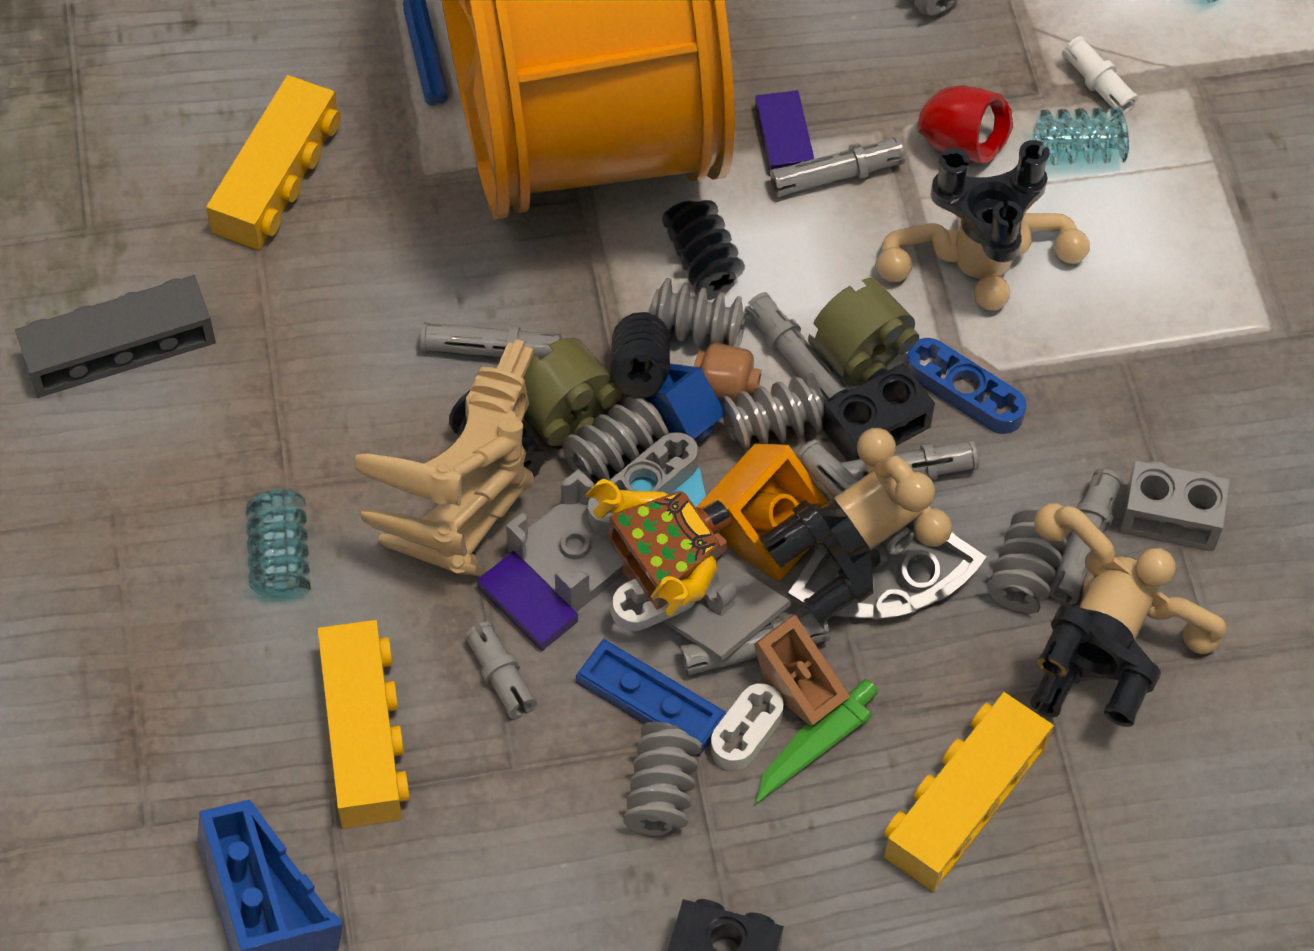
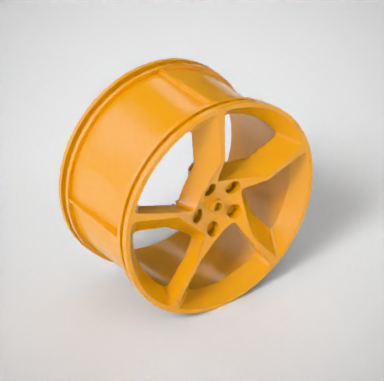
M441 0L475 163L487 205L495 220L507 218L510 206H513L516 213L527 212L530 207L531 193L685 174L691 181L702 180L707 176L715 180L725 178L728 175L734 152L735 111L733 72L725 0Z

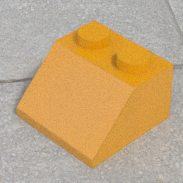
M754 444L696 508L700 510L716 500L722 502L732 520L731 526L719 532L727 541V547L773 580L781 581L807 550L785 564V567L781 569L758 537L766 534L794 514L792 509L805 499L810 504L825 505L828 503V500L789 445Z

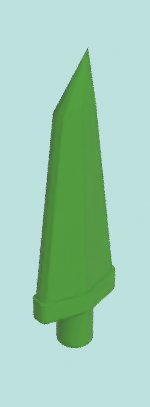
M864 679L849 693L850 697L814 725L809 726L806 723L763 773L755 804L778 789L872 717L871 713L864 707L878 694V690L872 682Z

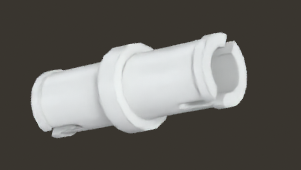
M1078 36L1067 44L1066 47L1068 49L1062 51V56L1085 78V86L1090 91H1097L1118 116L1129 112L1135 106L1133 103L1138 102L1139 96L1116 74V66L1110 60L1104 61L1086 42L1083 36Z

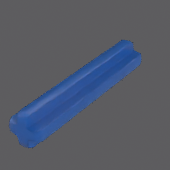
M404 0L403 11L425 102L429 105L443 104L448 99V90L426 0Z

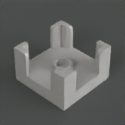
M579 469L561 483V502L530 527H528L527 515L525 513H521L506 525L508 554L514 551L576 612L623 575L624 563L609 539L594 532L589 525L588 501L590 498H586L585 494L594 484Z

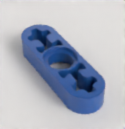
M934 338L919 339L915 346L908 351L906 367L920 385L996 433H1012L1022 425L1026 411V400L1023 394L1011 385ZM929 357L936 359L935 364L929 362L926 366L920 364V359L924 361L929 359ZM942 373L946 375L945 379L941 378ZM962 377L970 378L977 383L978 389L969 394L961 393L955 389L953 382ZM986 392L991 393L990 398L985 397ZM1005 405L1012 407V412L1006 411L1002 415L996 412V408L1002 409Z

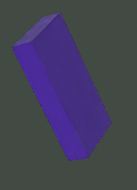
M799 91L755 95V108L769 170L788 167L814 159Z
M514 551L477 579L478 588L541 651L578 622V613Z

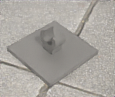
M721 558L716 562L717 571L705 596L701 600L696 601L693 607L662 622L723 661L791 606V602L788 598Z

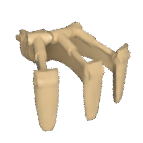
M515 339L514 343L508 342L497 368L480 367L470 392L466 397L467 424L457 441L441 455L426 463H419L407 459L369 453L356 454L355 469L365 476L397 489L431 499V501L438 504L421 519L378 509L364 508L360 514L362 521L373 528L389 533L380 534L378 543L391 550L464 576L480 577L483 575L485 569L478 567L477 557L472 552L498 518H503L521 492L528 490L534 482L532 472L525 468L523 464L526 451L522 446V420L529 406L525 380L523 378L534 355V349L526 347L524 341Z

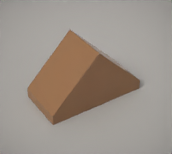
M796 615L790 616L754 643L763 683L775 687L783 698V704L809 726L814 725L850 697Z

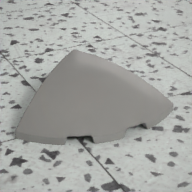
M915 520L906 525L913 533ZM952 533L950 538L938 547L923 545L914 534L910 544L896 555L890 554L885 546L879 544L871 550L874 594L861 603L855 600L834 616L881 620L913 614L916 610L926 607L937 600H943L961 587L977 571L987 556ZM823 544L818 546L787 593L788 596L803 605H806L803 601L805 598H809L840 576L837 572L840 570V567Z

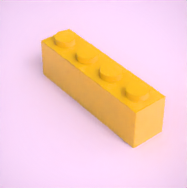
M290 75L285 77L206 206L212 234L259 251L268 236L276 234L281 223L282 212L288 202L293 203L297 199L303 177L308 169L315 168L320 159L322 145L328 136H333L339 127L341 113L337 110L335 91Z
M377 620L319 627L317 629L335 788L342 829L402 820L400 802L410 801L406 770L396 772L394 756L404 755L400 725H390L389 711L398 710L395 680L385 682L383 667L393 666L389 637L379 638Z
M1005 692L1002 693L993 706L986 702L973 718L970 727L974 730L965 741L957 738L942 759V763L945 766L935 778L929 774L921 782L913 796V799L917 802L907 814L899 811L888 824L884 832V836L888 839L884 858L934 893L1046 749L1054 725Z

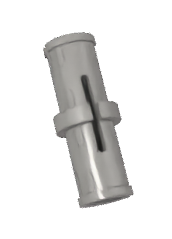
M491 622L479 623L485 642L482 641L475 626H473L466 632L464 639L483 668L481 675L485 683L494 687L510 719L522 717L516 698H518L526 714H528L535 708L537 701L518 672L520 665L513 654L507 653Z

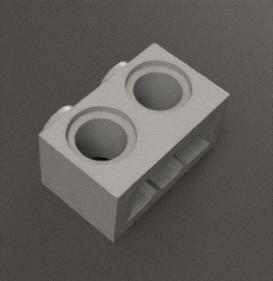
M1135 460L1127 486L1120 532L1215 551L1223 529L1230 479L1216 477L1207 471L1191 472L1171 468L1161 462L1151 461L1146 463ZM1144 494L1154 495L1160 500L1149 499ZM1192 504H1200L1204 506L1206 509H1198L1194 507Z

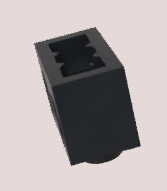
M901 363L890 370L881 369L875 372L865 383L850 391L844 389L834 394L825 403L822 429L847 461L858 460L860 457L857 452V442L864 431L871 428L885 429L893 436L897 446L931 428L935 403L906 365ZM897 400L902 402V404H893L888 401ZM854 420H855V421H860V422H862V423H864V424H862V425H854V424L849 423V421H854Z

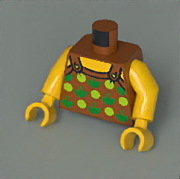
M607 479L599 480L585 494L586 498H595L600 502L593 509V514L596 518L601 519L609 512L614 514L610 516L607 538L656 610L669 603L665 613L668 616H673L680 606L696 602L705 596L717 571L716 560L720 544L715 534L732 525L729 512L722 502L716 500L697 510L686 493L682 491L667 494L666 492L619 490L613 482Z

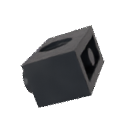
M683 899L668 951H718L712 944L719 939L734 941L739 946L735 951H780L784 926L775 924L773 919L760 913L750 912L744 916L726 911L722 905L711 900L698 899L692 902Z

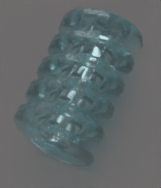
M1119 107L1110 108L1107 114H1105L1102 108H1093L1089 116L1084 108L1075 109L1072 117L1066 109H1059L1054 117L1046 109L1039 112L1034 124L1032 140L1043 142L1042 150L1045 147L1049 148V158L1052 165H1058L1061 152L1066 153L1070 165L1076 163L1078 152H1083L1087 164L1093 163L1096 151L1101 152L1104 163H1110L1113 151L1118 150L1122 163L1127 160L1129 133L1124 114Z
M275 489L263 492L248 501L245 508L246 519L248 520L246 531L249 537L247 549L250 554L248 557V567L251 571L248 576L249 584L257 594L273 599L297 598L311 590L310 580L306 578L310 572L309 562L305 560L309 555L308 546L305 544V541L308 539V532L303 527L307 522L306 512L301 509L306 505L304 497L291 490Z

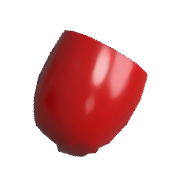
M962 85L946 87L934 94L921 109L917 122L918 133L924 136L931 148L941 154L950 148L961 149L967 153L972 163H988L992 161L1007 143L1014 127L1012 110L1002 94ZM990 106L994 114L993 131L986 142L979 143L981 121L987 107Z

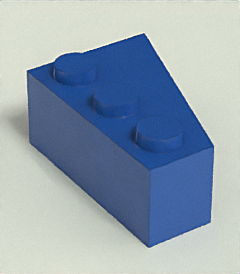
M250 799L199 811L197 839L230 951H336L339 949L343 923L334 912L330 913L315 893L313 883L306 874L302 875L286 854L287 848Z

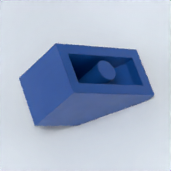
M670 363V372L659 392L649 397H643L658 410L669 433H684L695 441L709 435L714 429L713 424L726 415L702 369L699 367Z

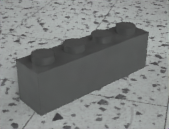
M195 275L182 279H171L159 286L139 292H128L113 300L93 306H82L73 312L50 319L36 320L27 326L15 329L37 398L216 343L211 318Z

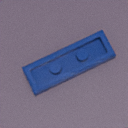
M604 638L576 674V683L642 723H668L677 726L689 736L699 740L702 743L701 752L697 754L699 757L711 742L714 729L727 713Z

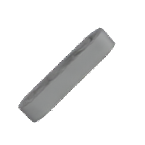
M684 433L666 434L609 481L613 482L619 490L637 491L631 487V482L639 477H648L656 482V486L649 491L670 494L695 473L698 466L697 444L692 437ZM669 454L675 456L668 462ZM681 454H684V455H685V459H681V458L678 457V456H680ZM590 498L588 501L589 525L594 532L607 537L610 516L614 514L609 512L601 519L596 518L593 514V509L600 502L595 498Z

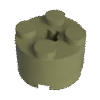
M875 278L863 279L862 281L866 286L857 291L848 286L833 297L813 322L818 328L816 336L814 337L811 334L808 336L809 344L848 384L865 383L875 372L887 369L886 366L898 354H904L911 350L919 340V334L914 330V318Z
M564 338L550 344L549 347L553 352L542 360L535 354L523 378L529 400V406L525 412L524 419L550 446L562 445L563 439L570 434L578 435V429L585 424L593 426V420L601 414L606 415L609 409L616 405L624 394L615 386L611 373L576 338Z

